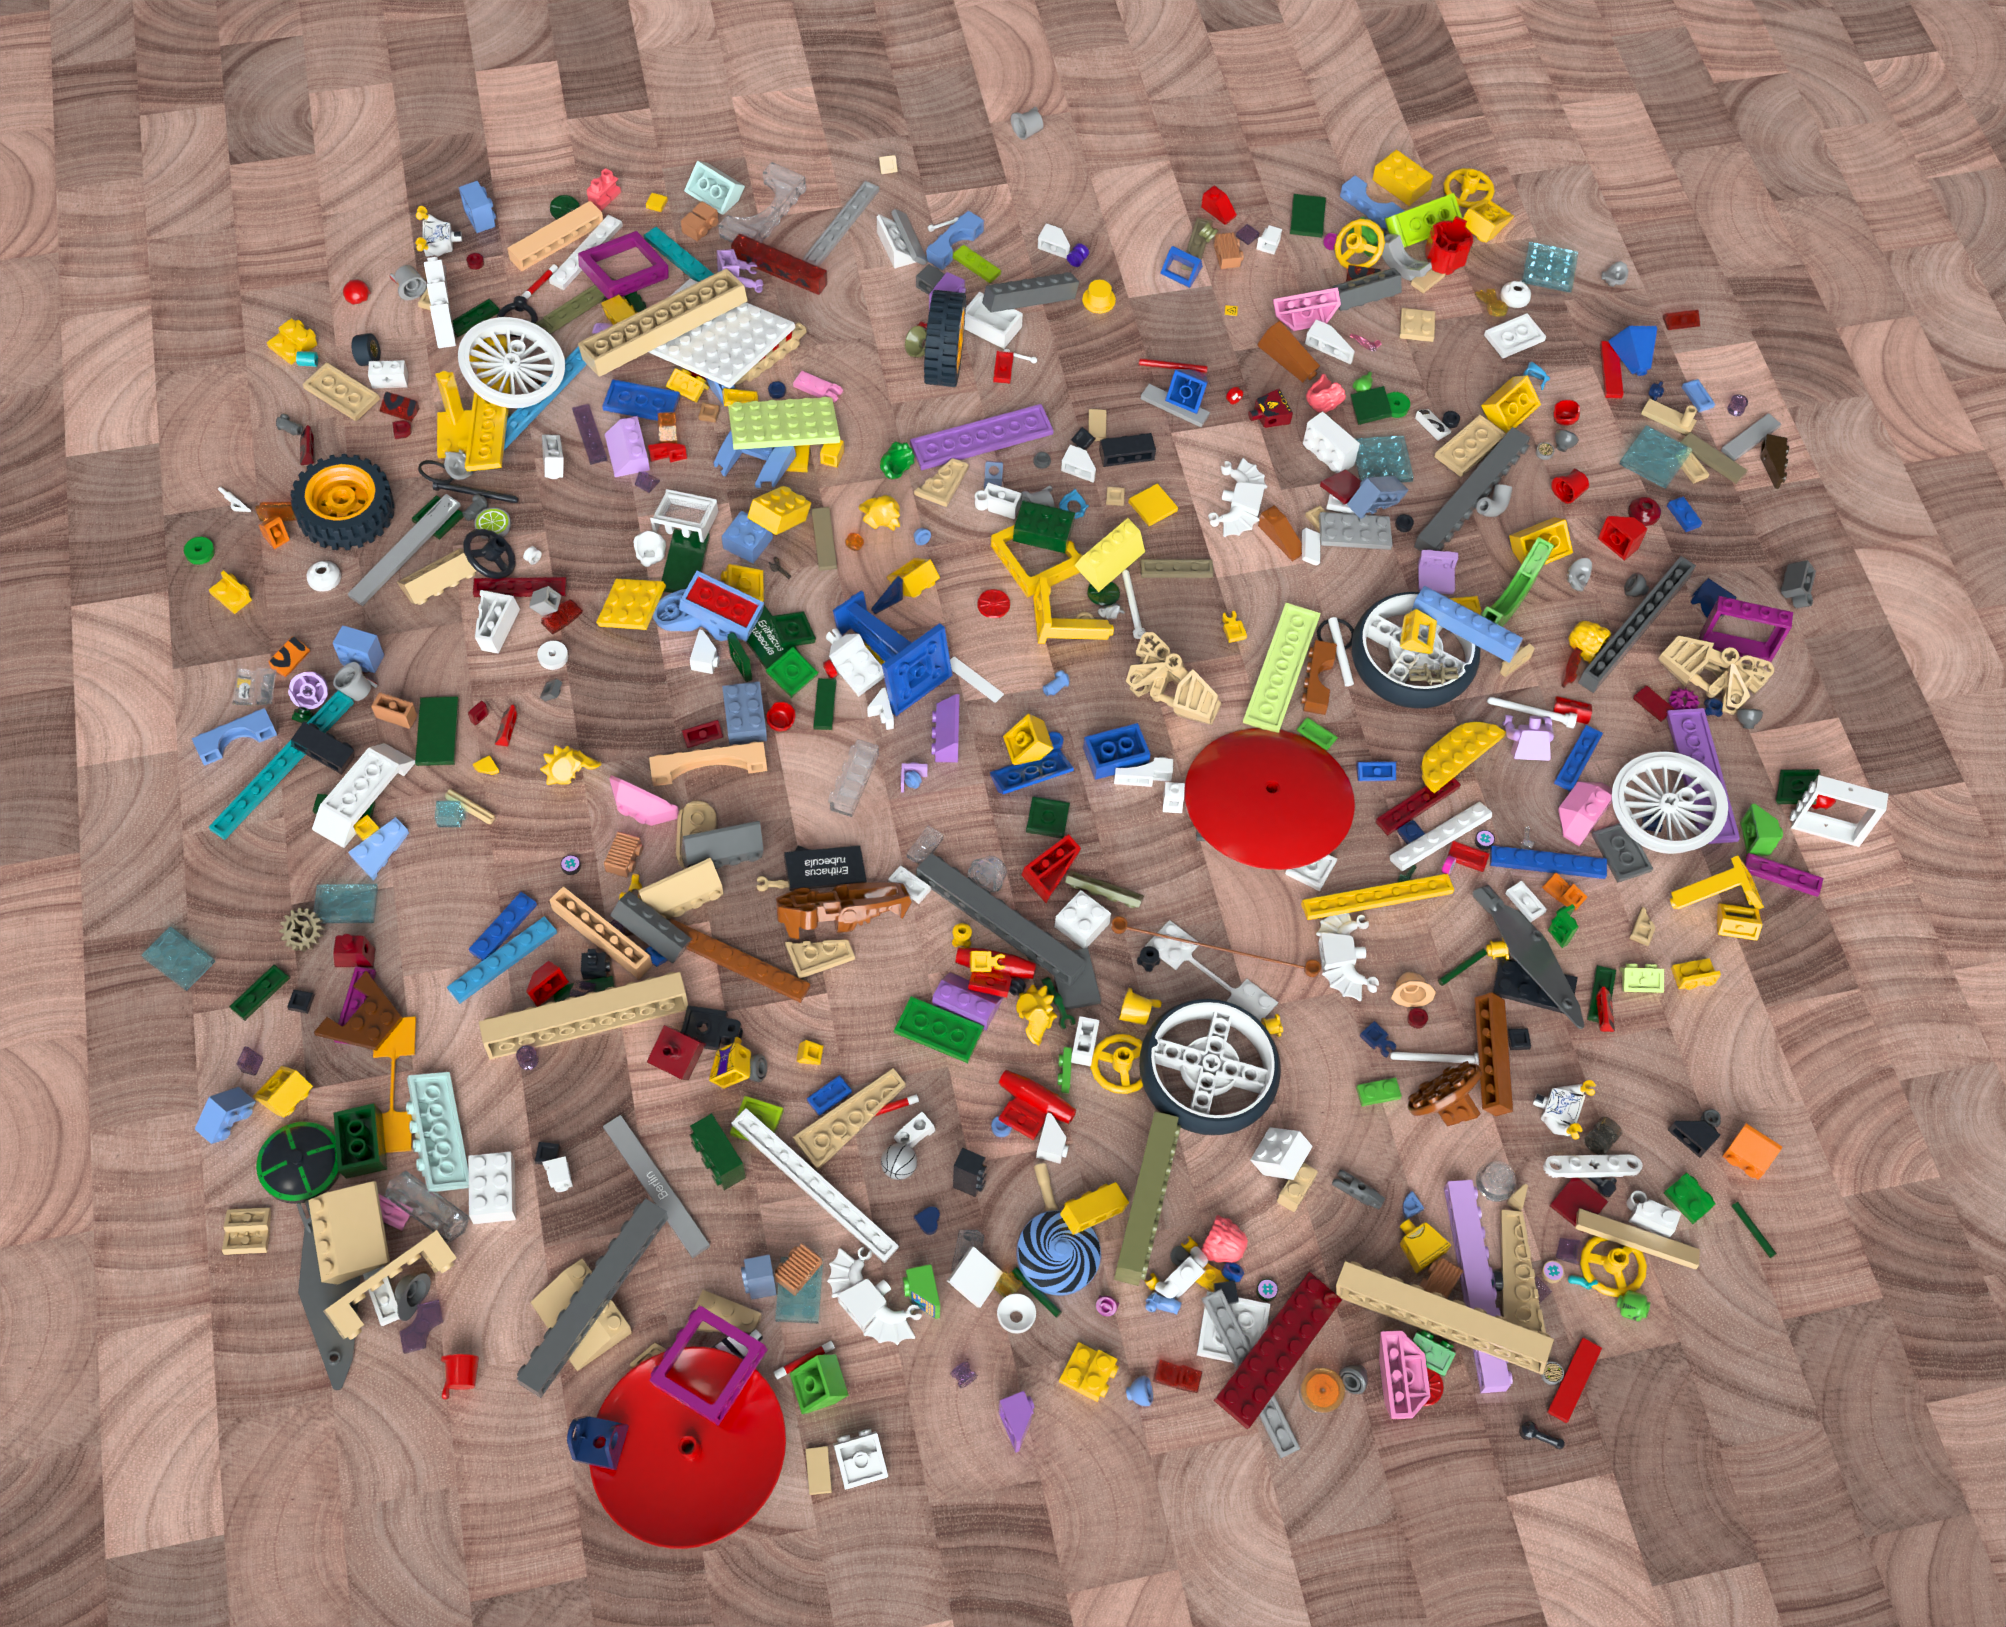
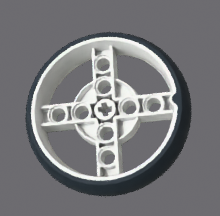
M1420 592L1397 593L1373 604L1358 621L1352 637V657L1356 670L1363 682L1375 694L1393 704L1407 708L1422 709L1446 704L1461 695L1475 678L1480 663V647L1454 634L1464 650L1465 662L1443 651V643L1438 635L1443 627L1437 624L1432 654L1403 649L1399 646L1402 627L1400 628L1389 622L1386 618L1410 613L1415 599ZM1420 625L1418 640L1427 644L1429 626ZM1367 637L1389 649V657L1393 666L1388 674L1384 673L1372 660L1366 645ZM1424 663H1427L1429 670H1439L1440 663H1443L1444 668L1457 667L1458 679H1445L1448 682L1443 683V685L1414 686L1405 684L1409 678V669H1424Z
M1196 999L1172 1007L1163 1013L1150 1027L1140 1051V1076L1148 1098L1160 1113L1179 1117L1177 1125H1181L1182 1129L1193 1133L1224 1135L1250 1126L1269 1109L1279 1088L1281 1076L1280 1057L1272 1036L1253 1014L1227 1001ZM1197 1019L1211 1020L1207 1037L1196 1039L1188 1046L1161 1039L1171 1028L1183 1022ZM1230 1026L1240 1031L1251 1041L1260 1055L1264 1069L1239 1061L1234 1048L1226 1042ZM1215 1028L1221 1029L1223 1033L1217 1032ZM1210 1046L1217 1047L1218 1051L1212 1050ZM1166 1053H1172L1175 1057H1169ZM1191 1058L1195 1063H1189L1186 1059ZM1156 1064L1181 1071L1184 1082L1194 1091L1190 1108L1179 1103L1165 1089L1159 1079ZM1226 1070H1231L1234 1074H1228ZM1245 1075L1251 1076L1253 1080H1248ZM1201 1082L1208 1083L1210 1087L1203 1086ZM1233 1086L1259 1093L1252 1104L1239 1112L1227 1115H1209L1213 1096L1221 1095ZM1197 1100L1203 1101L1205 1105H1199Z

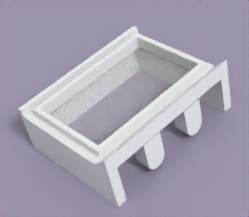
M666 489V493L653 518H650L652 529L654 532H657L660 524L665 525L666 532L672 534L674 527L681 528L682 534L686 538H689L692 530L698 532L700 542H704L719 512L717 499Z

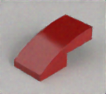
M677 443L648 445L651 461L669 458L671 463L687 459L685 445Z

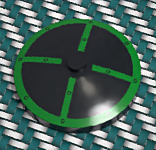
M296 1122L275 1131L264 1142L257 1157V1176L263 1188L273 1198L290 1204L305 1203L306 1200L329 1191L340 1175L337 1164L336 1140L333 1133L324 1126L312 1122Z

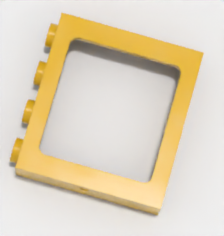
M1015 525L991 535L992 549L1027 598L1034 595L1040 577H1047V583L1051 587L1080 573L1074 565L1081 559L1082 554L1076 551L1071 540L1066 550V554L1070 559L1033 577H1029L1005 544V542L1013 539Z

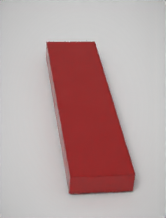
M1601 341L1600 351L1605 398L1622 399L1624 393L1620 357L1611 347L1609 341Z
M1585 1338L1581 1339L1547 1411L1548 1414L1567 1424L1602 1347Z

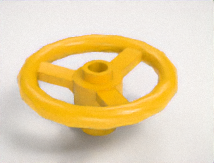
M1461 168L1452 171L1445 178L1443 183L1445 195L1452 194L1450 190L1451 180L1455 179L1461 183V190L1463 192L1460 198L1456 197L1458 206L1470 208L1484 200H1492L1495 193L1494 184L1491 179L1483 172L1472 168ZM1477 190L1488 191L1486 197L1476 202L1466 201L1469 194H1474Z
M1357 219L1349 222L1337 235L1334 246L1335 256L1340 265L1346 269L1349 266H1355V271H1361L1362 267L1369 269L1379 260L1383 253L1385 245L1384 233L1378 224L1368 219ZM1362 226H1368L1375 231L1378 238L1377 247L1367 244V240L1362 236ZM1352 228H1354V233L1349 234L1346 238V245L1348 249L1342 255V240L1345 237L1346 233L1350 231ZM1368 251L1374 254L1366 263L1359 265L1351 264L1347 261L1354 253Z
M1115 1034L1105 1037L1094 1048L1090 1066L1094 1079L1104 1089L1113 1093L1129 1094L1140 1090L1143 1087L1141 1079L1130 1085L1128 1071L1132 1068L1133 1060L1140 1056L1143 1042L1136 1037L1126 1034ZM1116 1042H1126L1137 1047L1132 1051L1127 1047H1119L1115 1050L1114 1054L1102 1051L1108 1045ZM1098 1059L1112 1063L1114 1070L1120 1073L1122 1086L1108 1082L1101 1075Z
M1598 1236L1588 1240L1581 1251L1580 1258L1583 1276L1588 1283L1597 1280L1591 1273L1588 1262L1603 1265L1608 1273L1614 1275L1617 1289L1606 1287L1599 1281L1597 1285L1591 1287L1603 1295L1612 1297L1624 1296L1628 1290L1635 1292L1641 1287L1646 1278L1647 1264L1642 1251L1624 1246L1623 1249L1614 1248L1607 1256H1602L1590 1252L1600 1242L1610 1240ZM1632 1252L1638 1263V1275L1633 1283L1626 1286L1622 1271L1628 1265V1255Z

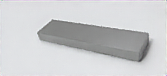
M894 209L891 212L912 260L925 265L928 260L907 215Z
M1151 384L1141 394V400L1199 427L1203 426L1210 415L1209 411L1200 407L1196 414L1166 402L1168 392Z
M1768 413L1726 444L1721 452L1733 461H1736L1764 440L1766 434H1772L1780 428L1781 423Z

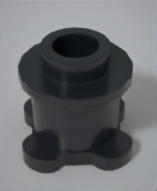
M1153 946L1142 948L1140 957L1137 958V964L1143 966L1146 972H1152L1153 968L1160 964L1159 951Z

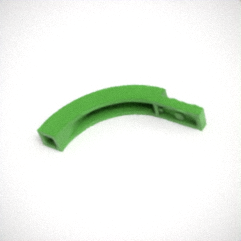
M1538 537L1507 589L1491 607L1486 606L1481 616L1503 627L1527 596L1555 546Z

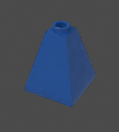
M1628 326L1609 340L1611 347L1632 374L1643 376L1651 369L1657 326Z
M1176 369L1165 401L1197 414L1208 383L1206 374L1196 370Z

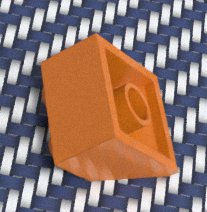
M1746 1123L1734 1137L1722 1157L1727 1159L1731 1165L1744 1170L1748 1176L1759 1180L1781 1151L1782 1146Z

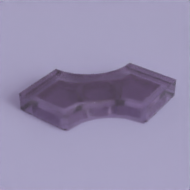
M439 1299L417 1305L415 1320L409 1327L399 1331L404 1354L425 1349L430 1331L435 1326L444 1322Z

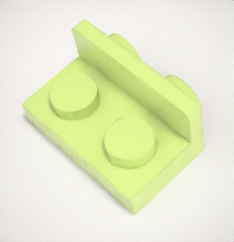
M1626 964V968L1620 967L1622 972V991L1664 993V969L1657 968V964H1645V968H1638V964Z

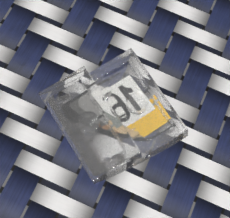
M258 667L257 671L237 669L232 704L246 706L272 704L277 670Z

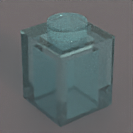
M436 801L435 821L437 826L461 827L462 820H465L466 812L465 808H462L460 801Z

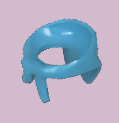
M1529 362L1527 369L1523 373V376L1528 375L1529 377L1530 375L1543 380L1541 390L1544 389L1546 382L1550 380L1545 371L1534 362Z
M1074 489L1062 498L1059 508L1069 511L1067 503L1071 500L1077 501L1081 506L1080 511L1075 513V519L1084 516L1089 505L1086 504L1083 497Z

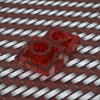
M570 599L560 604L556 612L541 618V624L553 635L572 623L583 613V610Z
M1578 647L1572 652L1564 669L1561 681L1563 688L1568 683L1572 684L1578 676L1576 672L1582 660L1580 658L1582 650Z
M1160 1359L1157 1361L1152 1382L1197 1393L1202 1371L1186 1365L1178 1366Z

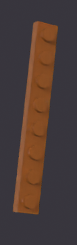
M674 919L669 921L692 939L686 949L799 1003L802 1002L810 989V983Z

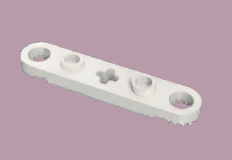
M1634 1155L1550 1156L1544 1162L1543 1170L1546 1171V1174H1549L1548 1176L1553 1178L1623 1177L1639 1174L1643 1165L1641 1160ZM1628 1161L1629 1163L1632 1162L1631 1164L1635 1166V1169L1627 1165ZM1555 1163V1165L1559 1167V1170L1553 1169L1550 1166V1164Z

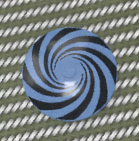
M1048 1211L1034 1217L1022 1230L1016 1247L1017 1262L1025 1279L1038 1290L1057 1296L1070 1295L1087 1286L1095 1276L1101 1259L1100 1244L1091 1227L1073 1235L1060 1215L1062 1211Z

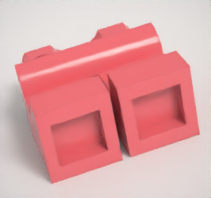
M606 168L602 170L601 176L593 179L591 186L587 189L588 202L591 201L600 211L621 193L620 187L616 186L618 178L613 176L612 171Z

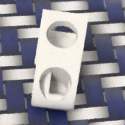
M921 1112L903 1126L894 1136V1139L897 1143L907 1144L913 1148L924 1137L934 1133L935 1128L926 1115Z

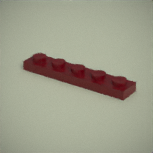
M566 577L474 578L473 597H481L480 590L514 597H532L534 591L547 586L561 596H566L567 580Z
M1453 778L1435 793L1425 786L1376 818L1375 823L1388 836L1460 789L1461 784Z

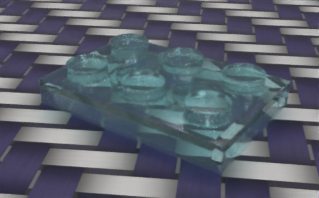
M377 884L317 885L313 912L318 913L317 918L322 919V923H374L378 886Z
M171 926L141 955L143 959L186 991L215 963L211 956Z
M781 1257L780 1263H785L789 1257ZM823 1264L796 1296L778 1283L776 1322L819 1324Z

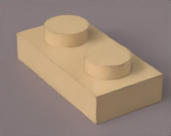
M1530 643L1524 648L1520 647L1510 663L1505 660L1502 662L1503 666L1500 673L1504 677L1508 676L1531 658L1535 648Z

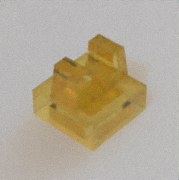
M1005 1271L993 1288L1004 1298L1011 1294H1017L1024 1283L1013 1278L1014 1274L1012 1272L1007 1273Z

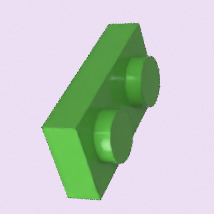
M1064 1047L1063 1054H1059L1058 1066L1062 1067V1073H1058L1057 1085H1061V1093H1069L1072 1048Z
M1396 1078L1360 1084L1356 1087L1361 1106L1398 1100L1402 1097Z

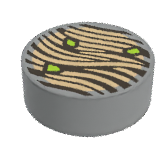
M1540 443L1537 446L1536 455L1542 460L1552 458L1554 447L1550 443Z
M1548 1362L1541 1377L1545 1383L1556 1385L1563 1379L1564 1371L1558 1363Z

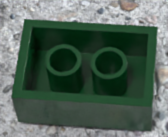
M1023 500L1014 526L1013 541L1065 554L1074 527L1075 512Z
M375 1103L333 1112L338 1171L346 1179L387 1170L382 1111Z
M712 1113L690 1125L691 1134L689 1136L692 1140L691 1144L696 1153L700 1152L705 1168H710L713 1174L711 1176L717 1186L721 1185L725 1191L746 1178L743 1162Z

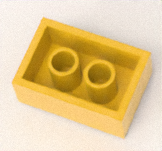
M1396 149L1375 166L1372 180L1410 206L1430 190L1433 175Z
M781 486L753 499L747 518L773 534L778 535L806 521L811 502L806 500L804 496L791 491L789 487Z

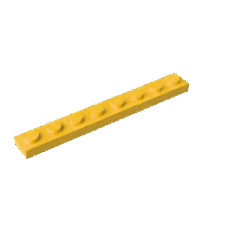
M1448 874L1304 899L1301 906L1307 920L1453 894L1454 887Z

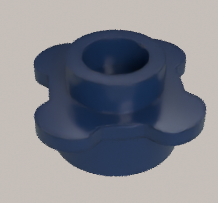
M1662 381L1659 384L1653 383L1650 388L1649 396L1653 397L1654 401L1658 397L1661 398L1664 393Z
M1715 698L1705 700V714L1707 716L1716 715L1721 717L1723 714L1721 711L1723 707L1722 702Z

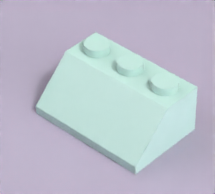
M697 161L684 191L699 201H703L715 208L718 213L723 215L739 201L745 186L709 163Z

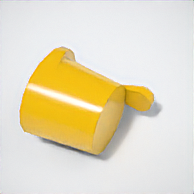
M1128 987L1119 1020L1146 1025L1151 1007L1160 1008L1162 1002L1158 999H1147L1132 992V988Z

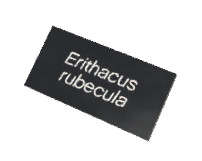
M861 846L784 852L783 854L789 891H794L798 888L816 889L867 882Z

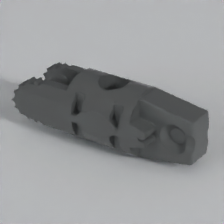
M1339 1170L1337 1175L1340 1179H1334L1332 1182L1333 1186L1367 1206L1370 1205L1378 1210L1381 1208L1385 1201L1382 1195L1344 1170Z

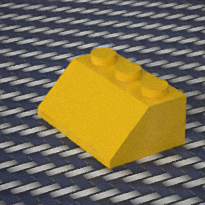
M1528 375L1512 377L1481 406L1487 419L1508 433L1512 427L1516 428L1541 403Z
M1553 517L1509 535L1512 551L1521 564L1538 537L1555 546L1545 564L1573 553L1566 519Z

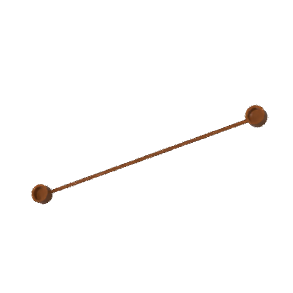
M1121 916L1115 917L1111 924L1112 931L1117 934H1122L1127 929L1301 968L1304 969L1305 974L1309 977H1316L1321 970V965L1317 960H1309L1305 966L1127 927V920Z

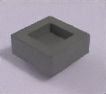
M558 679L546 682L540 698L545 702L557 698L563 682Z

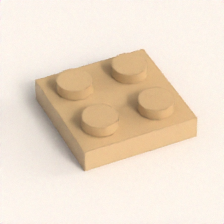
M1402 308L1399 338L1433 342L1435 311Z

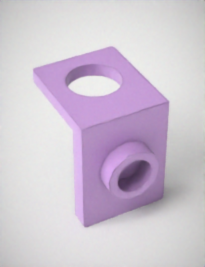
M916 762L910 764L902 763L901 792H904L905 773L914 770L920 777H927L928 764Z

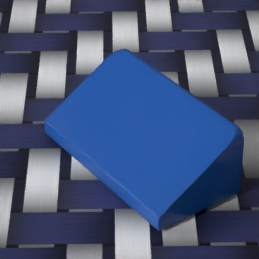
M1356 762L1358 781H1396V762Z

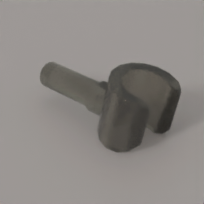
M774 557L775 564L769 562L771 571H778L787 579H790L791 575L781 567L779 559Z

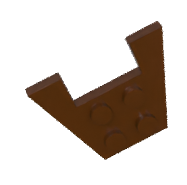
M365 971L353 986L354 989L368 998L343 1027L326 1017L314 1031L315 1036L377 1051L403 1020L376 982Z

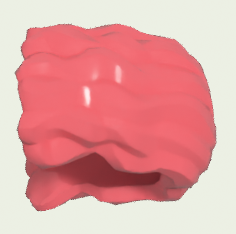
M1325 374L1321 375L1318 381L1308 389L1306 394V400L1309 405L1319 413L1322 411L1327 413L1335 409L1337 405L1346 399L1345 391L1341 388V385L1337 382L1331 384V381L1328 380Z
M1217 1215L1201 1251L1209 1261L1233 1263L1243 1257L1247 1248V1237L1230 1219Z

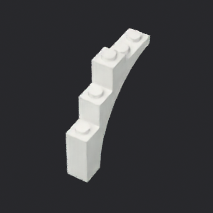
M438 257L427 258L428 261L424 262L438 348L456 346L448 298L446 266L443 265L442 259L438 260Z

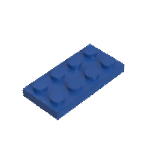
M612 379L602 407L604 411L671 423L680 398V392Z

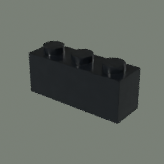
M1152 433L1102 439L1100 440L1099 452L1103 467L1154 461L1156 448Z
M303 721L291 738V747L341 775L354 758V749L350 744L339 742L335 736L330 733H323L312 723L307 724Z
M962 1147L953 1167V1188L973 1197H976L978 1191L982 1192L986 1185V1157Z

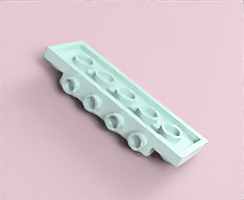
M450 1072L409 1075L407 1082L410 1100L406 1103V1112L412 1116L409 1128L411 1133H415L416 1140H413V1150L419 1154V1159L416 1160L417 1171H422L428 1193L469 1188V1170Z

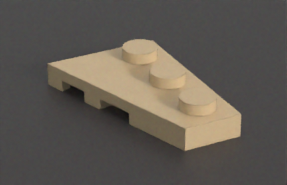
M952 458L938 470L934 477L927 479L921 488L918 487L914 491V495L947 507L969 469V464Z
M848 939L824 940L817 943H811L810 941L794 944L792 942H785L799 979L855 960Z
M702 1290L693 1309H697L700 1305L748 1335L756 1329L762 1316L758 1311ZM704 1321L701 1322L697 1329L711 1333L713 1331L721 1332Z

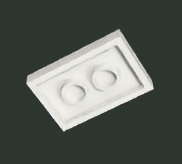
M1528 313L1488 329L1484 333V336L1502 358L1539 344L1546 339L1545 334Z

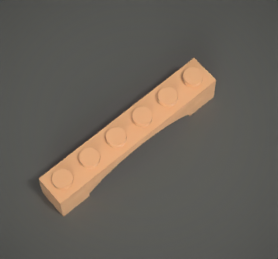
M751 742L744 745L734 744L729 747H714L707 750L697 749L692 752H676L669 755L649 757L653 786L672 784V780L679 775L695 768L710 765L736 766L748 770V773L767 771L763 742Z

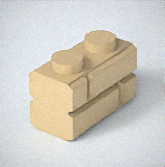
M1303 1162L1294 1179L1287 1181L1277 1202L1290 1211L1296 1212L1314 1182L1318 1171Z

